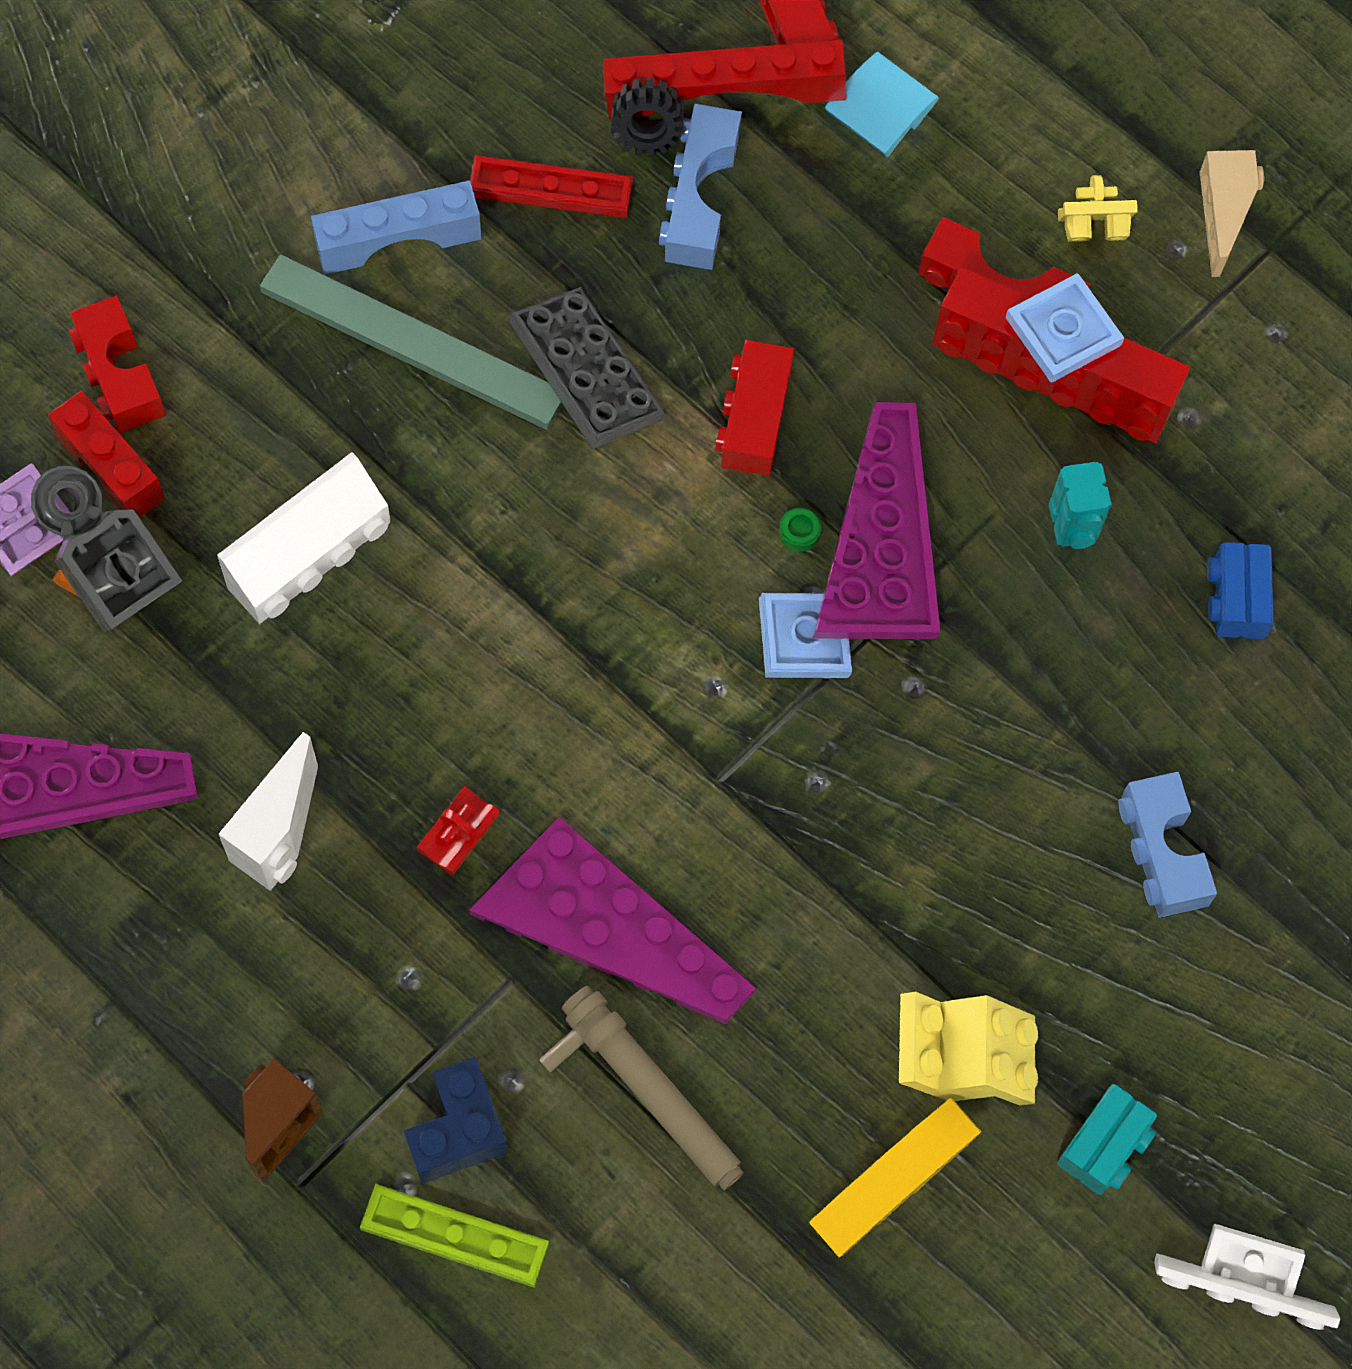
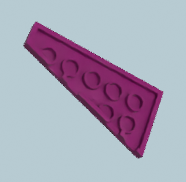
M876 402L872 408L812 639H937L941 633L916 403Z
M0 734V839L199 799L190 753L143 748L126 750L109 748V745L92 743V746L70 744L66 740Z
M560 817L469 910L470 915L483 921L486 919L506 928V931L520 937L522 935L548 946V949L608 975L612 976L614 974L634 983L636 987L648 992L650 990L676 1001V1004L725 1025L754 995L756 990L752 984Z

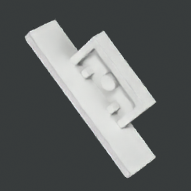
M1214 1224L1201 1266L1156 1254L1154 1260L1156 1274L1162 1276V1281L1168 1285L1180 1289H1188L1189 1285L1206 1289V1293L1210 1297L1223 1302L1232 1303L1234 1298L1250 1302L1253 1309L1270 1316H1278L1279 1312L1296 1316V1320L1302 1325L1313 1329L1323 1330L1325 1325L1338 1328L1340 1317L1335 1306L1294 1294L1306 1256L1304 1250Z

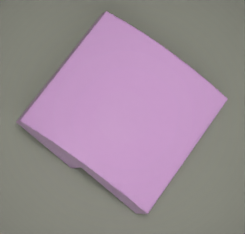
M32 463L0 484V564L11 577L64 541L60 535L46 530L37 521L31 508V492L36 480L41 475ZM56 494L55 504L57 508L64 513H71Z

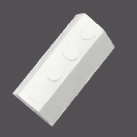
M351 452L217 555L228 590L259 624L268 617L275 618L288 607L291 599L302 591L305 593L315 588L322 580V575L334 566L340 567L346 564L353 557L358 547L367 540L374 541L387 530L388 524L391 522L388 505L359 459Z

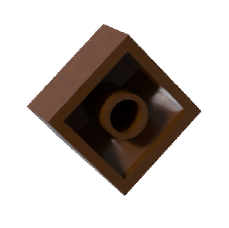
M274 1058L266 1067L259 1065L249 1075L244 1084L247 1089L242 1093L246 1159L255 1176L263 1183L323 1115V1110L316 1093Z

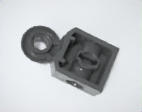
M57 466L47 470L36 480L31 492V508L37 521L46 530L60 535L64 540L54 562L103 632L113 629L182 582V579L134 509L102 512L101 491L97 482L86 471L74 466ZM58 491H66L74 497L75 508L73 512L64 513L57 508L55 496Z

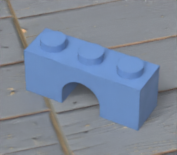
M1179 772L1129 782L1121 796L1122 799H1119V812L1123 823L1130 824L1134 839L1131 840V850L1136 864H1142L1147 880H1144L1143 886L1148 904L1150 906L1155 905L1159 918L1209 907L1216 897L1217 891L1205 853L1192 856L1176 854L1166 845L1163 836L1165 830L1183 826L1191 813Z

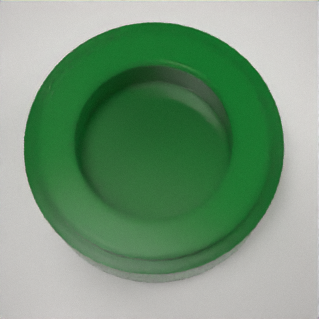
M791 509L784 514L780 521V540L785 547L792 551H808L819 542L822 529L821 521L809 509Z

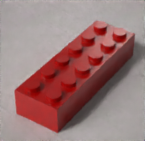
M961 266L941 304L932 345L938 347L948 356L961 357L975 363L978 368L986 373H997L1011 379L1022 389L1036 390L1051 397L1055 403L1061 406L1074 407L1081 410L1099 423H1110L1124 429L1135 439L1148 440L1157 444L1177 402L1191 368L1190 366L1124 338L1120 347L1051 383L1006 319L1008 309L1031 297Z

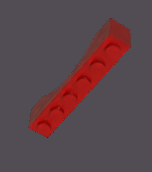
M843 40L603 59L604 87L609 119L612 118L614 96L617 92L621 94V87L627 83L632 89L633 80L640 79L641 85H646L647 78H654V86H658L660 80L666 82L667 91L673 86L677 90V97L681 96L682 101L703 95L726 92L767 93L792 98L804 103L846 100ZM649 110L640 111L632 117L649 116L655 112Z

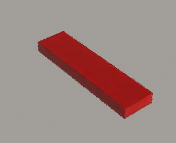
M475 155L470 183L475 198L627 218L633 176Z

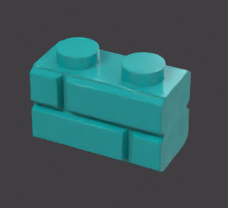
M1091 462L1064 466L1060 470L1048 504L1052 522L1055 523L1053 528L1057 545L1062 547L1071 546L1073 549H1083L1095 544L1099 538L1112 505L1108 487L1104 486L1106 478L1101 463Z
M1112 1084L1057 1161L1058 1166L1074 1178L1079 1179L1081 1183L1098 1195L1102 1196L1109 1185L1118 1190L1132 1170L1125 1163L1134 1149L1143 1154L1157 1134L1150 1127L1157 1118L1156 1113L1141 1102L1134 1100L1130 1094L1117 1085Z

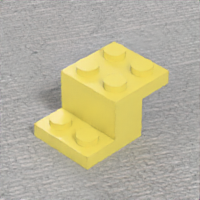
M918 992L901 994L899 1083L946 1101L949 1098H952L954 1101L996 1096L1017 1105L1035 1104V1088L1038 1083V1074L1035 1068V1044L1038 1040V1029L1035 1024V1016L987 995L940 1002Z

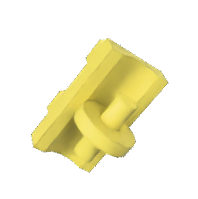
M1092 175L1090 187L1076 188V199H1090V202H1064L1063 208L1058 209V221H1065V230L1069 242L1090 240L1092 238L1091 220H1104L1105 240H1126L1130 233L1131 218L1137 213V200L1104 201V199L1117 198V186L1104 187L1102 176Z

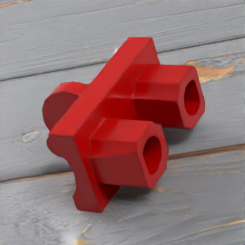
M464 786L417 846V851L453 876L499 817L500 810L486 803Z

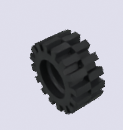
M647 78L646 85H641L640 79L633 80L632 89L626 83L621 87V94L617 92L614 96L611 131L615 133L614 139L618 144L623 141V149L627 152L632 147H635V155L642 156V151L648 150V157L655 156L656 149L659 148L661 153L664 154L668 152V144L674 148L678 144V137L681 138L684 120L681 96L677 97V90L673 86L667 91V83L660 80L658 86H654V78ZM649 110L660 114L663 119L658 123L647 125L635 121L632 116L637 112Z

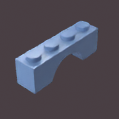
M694 104L692 118H684L680 142L686 143L685 152H677L673 176L679 177L677 187L670 186L666 210L672 211L670 222H662L659 236V245L665 246V262L709 270L713 269L720 234L721 215L710 209L702 201L697 188L711 173L733 167L740 136L741 111Z
M470 180L311 216L315 242L324 275L362 267L373 253L399 241L423 239L435 242L441 248L481 240L480 214Z

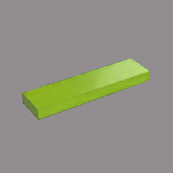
M375 1184L360 1225L362 1231L534 1288L549 1247L548 1240Z

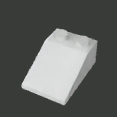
M304 732L219 833L228 860L269 891L272 890L277 882L284 883L297 866L295 860L298 858L318 769L311 738Z

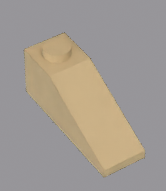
M1255 150L1207 151L1202 164L1200 180L1212 277H1220L1256 192L1263 188V167L1257 166Z

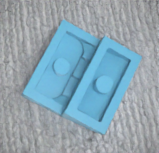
M877 51L846 81V100L831 101L824 108L831 116L888 158L910 128L915 130L939 100V97Z

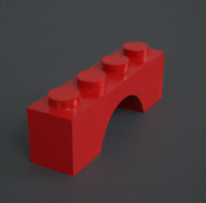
M942 217L922 254L918 273L930 284L950 289L962 266L1030 297L1073 276L1056 267H1052L1046 273L1031 279H1013L1003 276L992 269L983 258L979 245L980 233L945 217ZM1083 280L1089 288L1091 283Z

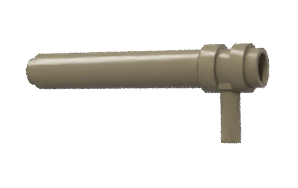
M585 986L577 991L562 1006V1010L567 1015L565 1021L571 1026L572 1030L546 1052L539 1061L551 1073L583 1043L593 1053L599 1052L714 1187L719 1185L724 1191L732 1186L744 1174L739 1167L741 1165L740 1160L625 1029L627 1023L616 1011L611 1013L606 1007L608 1001L599 991L593 992L589 986Z

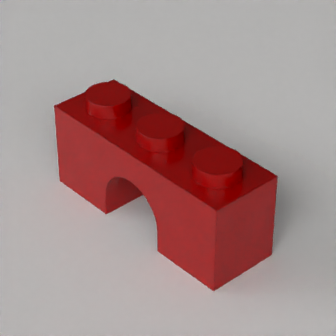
M117 295L70 312L75 328L68 330L75 350L77 354L85 351L89 362L82 364L87 379L91 388L100 386L103 396L96 400L103 416L108 421L114 420L119 434L165 417L166 414L161 398L146 363L130 369H121L113 365L120 355L137 349L131 327Z
M82 390L48 414L56 437L80 465L86 463L101 482L106 495L119 510L134 509L140 518L165 500L158 477Z

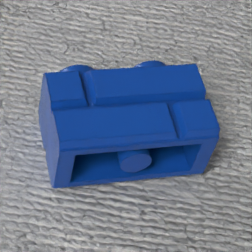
M1223 543L1220 545L1215 557L1209 558L1207 565L1208 582L1215 583V596H1210L1208 602V620L1215 622L1216 635L1218 637L1266 638L1274 625L1271 547L1262 544Z

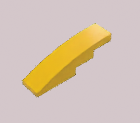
M949 1098L852 1182L809 1223L836 1255L842 1257L876 1225L882 1223L905 1200L919 1191L982 1131L952 1098Z

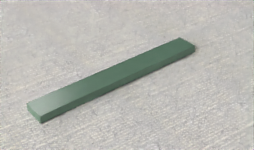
M281 254L260 284L261 293L547 431L563 406V403L548 382Z

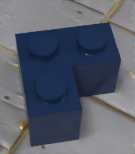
M476 1057L433 1072L435 1085L446 1115L404 1130L421 1184L508 1153L506 1140Z

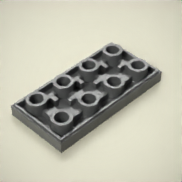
M581 287L511 313L509 323L592 449L662 421L664 411Z

